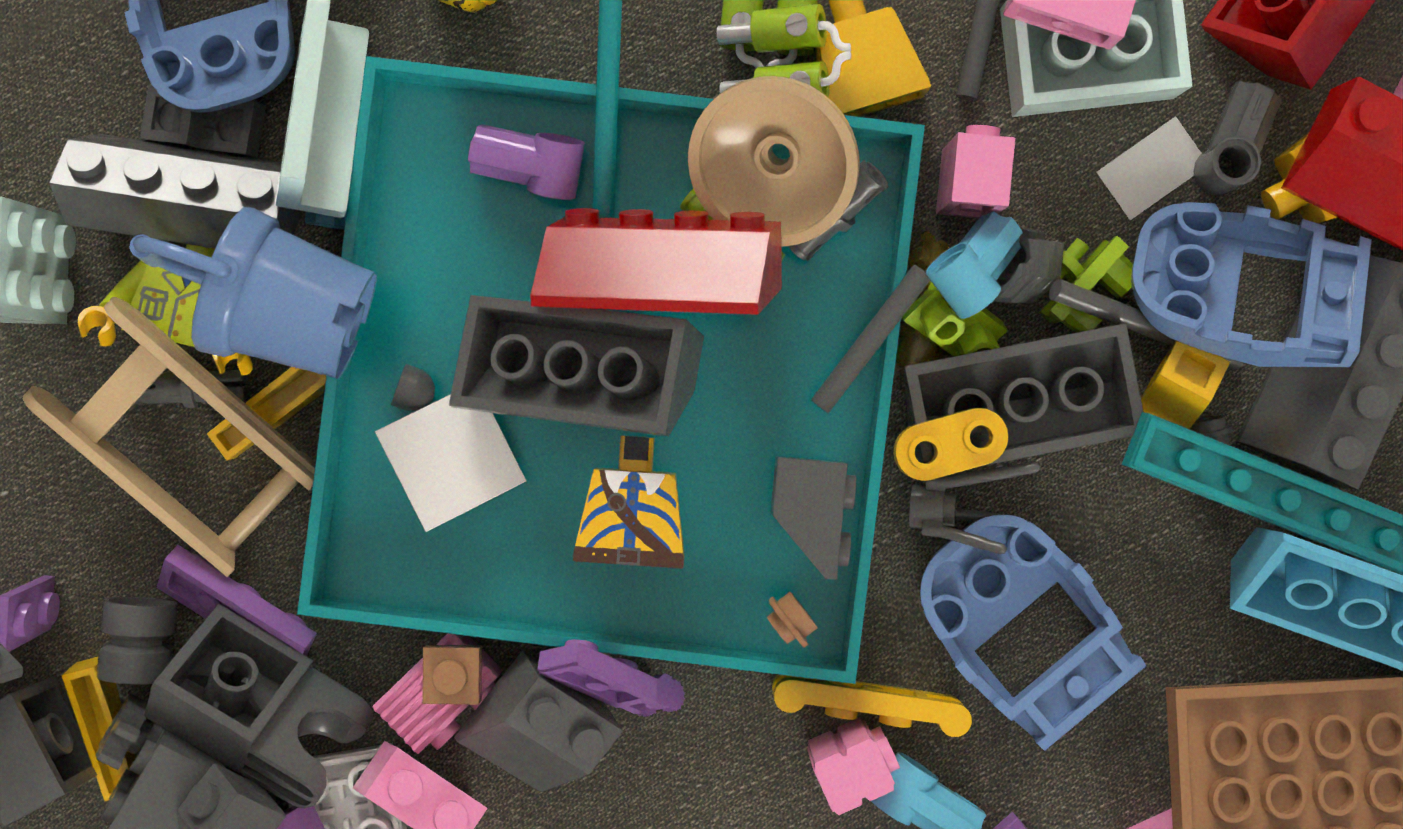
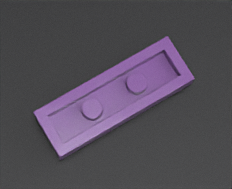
M179 545L164 559L156 588L205 619L218 604H221L301 654L308 655L317 633L308 628L301 618L292 613L281 611L261 598L260 594L251 586L238 583L230 577H226L203 556L192 554Z

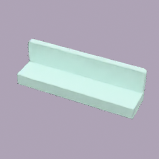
M307 0L275 206L342 218L346 214L369 31L363 27L328 20L331 0Z

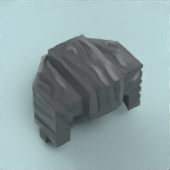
M1020 227L1023 232L1019 239L1021 248L996 280L1001 286V291L993 301L1034 304L1050 290L1055 280L1061 279L1064 243L1045 240V233L1040 230ZM960 234L959 243L965 237L964 234Z

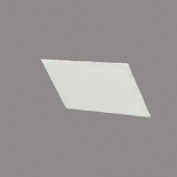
M1175 116L1096 173L1129 220H1132L1193 177L1195 162L1202 153Z

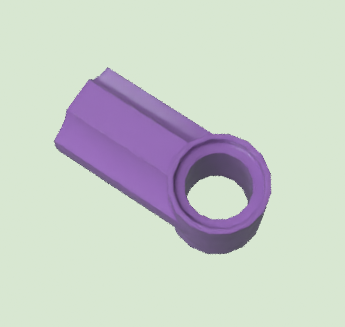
M481 124L476 127L474 137L470 143L468 155L470 173L527 185L529 192L544 197L563 200L575 199L585 142L566 135L536 133L534 136Z

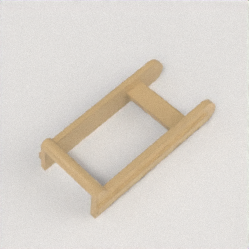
M112 297L104 306V309L118 326L140 344L137 349L77 414L71 411L54 395L37 386L30 387L23 395V401L38 418L228 577L235 570V550L298 483L308 491L313 487L315 463L307 454L294 447L138 309L120 298ZM167 368L282 467L219 536L103 438Z

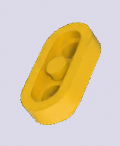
M984 408L968 409L914 424L904 429L897 437L894 444V459L898 468L905 475L921 481H929L962 472L997 460L1005 451L1008 443L1007 427L999 415ZM977 426L985 427L989 433L987 444L981 448L975 447L970 440L971 431ZM923 441H928L934 447V457L927 463H920L915 457V448Z

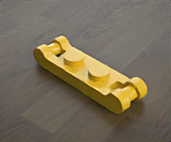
M779 674L772 683L774 701L779 709L787 713H795L801 710L805 704L825 707L826 715L847 720L857 719L858 712L879 715L880 723L894 727L910 728L912 720L937 723L940 729L951 737H960L966 734L972 724L969 710L959 699L948 694L860 681L852 684Z

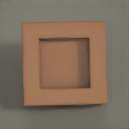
M426 645L423 647L422 704L479 705L482 701V645Z

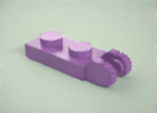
M573 639L566 641L565 646L540 651L537 668L540 675L615 708H622L633 714H638V716L643 715L645 717L656 714V710L663 709V712L677 711V709H681V705H684L685 692L680 681L678 682L676 678L672 679V676L666 673L658 674L654 677L637 670L638 665L633 661L612 658L599 652L598 646L592 642Z

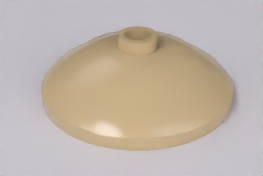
M777 76L756 77L730 86L714 98L702 112L694 126L689 142L688 168L691 183L701 205L713 220H730V214L736 212L764 213L765 221L781 222L782 247L807 242L832 227L847 209L854 195L859 177L860 161L857 141L844 114L826 95L806 83L790 78ZM782 144L786 146L790 157L787 159L776 157L773 153L772 145Z

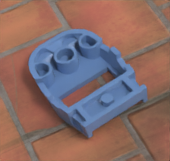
M128 0L129 11L124 12L130 34L136 37L144 56L141 62L150 83L161 97L186 111L198 113L212 112L257 99L277 87L288 75L294 63L295 44L289 0H268L269 2L168 31L160 0Z
M1184 202L1172 204L1155 212L1144 223L1135 250L1131 283L1134 297L1141 312L1150 324L1162 334L1205 352L1258 367H1350L1360 351L1372 239L1360 236L1356 246L1325 238V225L1305 219L1301 220L1300 225H1295L1270 218L1271 209L1247 205L1245 213L1220 212L1215 203ZM1243 252L1273 258L1306 261L1296 338L1286 337L1283 343L1252 340L1253 335L1232 331Z
M993 515L969 524L962 531L1004 544L1007 548L1005 554H997L949 540L933 555L924 570L920 588L921 604L928 622L955 662V667L970 684L972 683L1008 719L1014 720L1034 738L1036 744L1045 751L1145 668L1146 664L1141 656L1134 655L1129 650L1119 633L1123 628L1094 587L1092 583L1094 580L1080 563L1073 562L1055 545L1056 542L1035 524L1013 515ZM1055 583H1058L1096 629L1018 695L1012 697L975 653V650Z

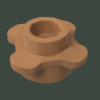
M788 592L778 601L773 596L768 599L774 611L767 616V619L786 644H789L796 638L803 648L809 645L806 637L818 627L795 596Z

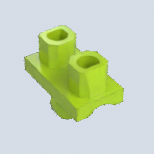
M1114 236L1110 242L1103 240L1089 257L1080 264L1078 261L1089 250V247L1081 239L1076 238L1068 249L1063 251L1061 279L1066 277L1068 279L1067 282L1091 290L1099 282L1116 298L1122 297L1132 287L1131 274L1133 264L1123 255L1129 246L1118 236ZM1051 299L1039 311V314L1049 323L1062 322L1077 333L1094 330L1102 321L1100 318Z
M930 282L924 294L914 301L902 317L903 321L954 357L1000 348L997 340L1008 331L1004 322L986 308L969 318H959L932 282Z

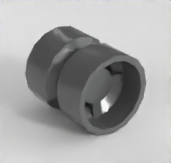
M112 597L103 599L100 630L110 637L111 641L103 644V647L100 648L97 678L105 682L119 684H153L173 659L172 647L163 642V640L175 633L178 603L169 599L152 597Z

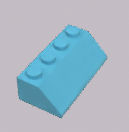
M1259 527L1254 529L1231 559L1230 609L1403 671V575L1283 532Z

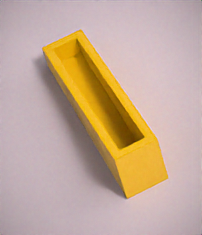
M290 367L245 404L276 429L325 392L327 375ZM224 419L207 433L226 461L237 458L254 445L250 439L227 419Z
M98 657L74 663L61 676L92 767L97 773L96 778L105 802L110 800L109 797L124 771L130 769L135 759V754L127 751L123 763L118 770L97 760L96 753L100 740L122 704L116 683L105 682L97 678Z

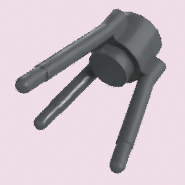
M1037 462L1015 464L944 476L926 481V485L913 484L910 497L909 527L922 529V536L942 537L978 549L1005 554L1007 548L1002 543L948 527L954 526L955 520L975 522L985 517L1005 514L956 508L957 493H948L946 489L1037 473L1040 471V464Z

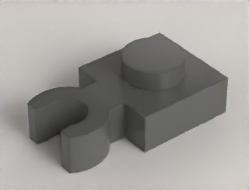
M129 693L100 740L96 753L97 760L118 770L123 763L127 751L136 754L152 727V724L145 721L146 717L144 716L148 702Z

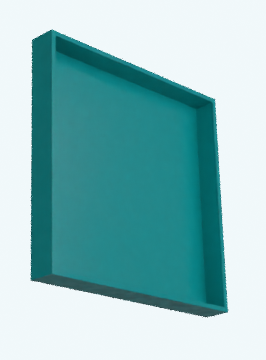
M366 56L341 257L363 268L374 271V274L377 275V282L365 324L360 323L354 340H357L358 343L347 368L339 379L326 376L297 615L562 647L565 646L566 641L578 639L596 644L598 651L602 653L856 684L901 320L829 414L815 405L811 399L907 274L925 125L844 115L856 138L860 163L863 160L866 163H872L887 180L888 188L884 192H880L855 216L856 222L847 232L838 231L809 261L806 259L802 260L796 256L788 246L782 247V252L785 254L782 260V289L758 315L600 309L686 319L704 335L695 391L669 437L493 413L526 482L425 532L375 431L416 412L406 411L391 405L405 364L426 371L432 378L435 385V395L430 404L451 394L470 296L476 295L531 302L530 294L546 227L565 217L566 210L592 208L596 84ZM619 87L614 218H619V212L624 210L645 209L653 211V219H674V213L683 211L680 209V205L693 189L688 168L690 138L698 118L713 99ZM484 124L534 136L536 133H554L584 141L585 145L575 199L563 200L544 197L529 192L527 185L470 173L468 155L476 127ZM782 144L772 145V150L776 157L780 159L790 157L786 146ZM620 436L655 438L653 471L676 473L684 545L683 569L573 561V552L593 470L595 468L618 469ZM775 456L844 462L848 464L847 475H856L853 509H843L841 531L851 533L848 567L838 566L837 580L825 579L771 514ZM788 592H791L818 628L806 637L809 645L805 648L796 638L789 644H786L768 621L767 616L774 611L768 600L772 596L778 601Z

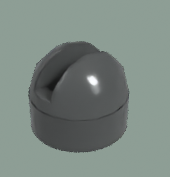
M405 364L391 405L406 411H417L428 406L435 395V385L432 378L426 371Z

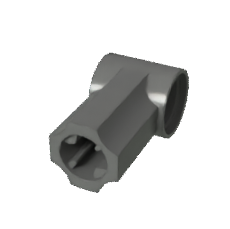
M1238 81L1232 86L1208 147L1195 162L1193 172L1195 181L1200 189L1211 195H1225L1247 184L1256 177L1261 166L1260 152L1282 101L1275 94V90L1260 83ZM1219 155L1226 156L1234 164V178L1226 176L1219 168Z

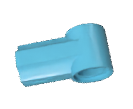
M994 211L979 217L959 244L942 253L927 268L926 275L959 318L965 319L977 314L999 295L1001 286L996 280L1021 248L1019 239L1023 232L1012 217H1003Z
M899 751L895 757L900 768L891 772L895 782L894 791L871 801L895 820L908 826L912 822L921 829H981L986 817L985 812L977 805L939 783V778L934 773Z

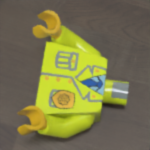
M186 244V249L212 257L215 248ZM140 260L115 285L99 306H90L79 314L78 327L80 335L84 338L92 328L101 326L103 328L98 333L100 346H111L115 342V322L108 316L104 306L112 297H117L138 309L175 343L195 347L191 338L192 320L201 284L185 279L160 267H150ZM235 353L221 357L212 354L220 374H224L226 364L233 359H238L237 366L241 375H248L253 369V363L248 355Z

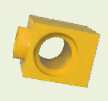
M1175 341L1156 368L1141 397L1143 412L1190 429L1212 401L1230 361L1221 356Z

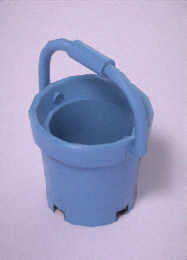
M251 207L241 208L230 220L218 241L212 257L143 234L133 237L129 246L132 254L146 265L160 267L185 279L201 284L192 320L191 338L196 350L221 357L240 353L320 375L324 374L336 379L342 376L355 351L358 341L354 339L360 323L365 324L377 282V275L374 274V271L354 264L280 229L279 221L276 218Z

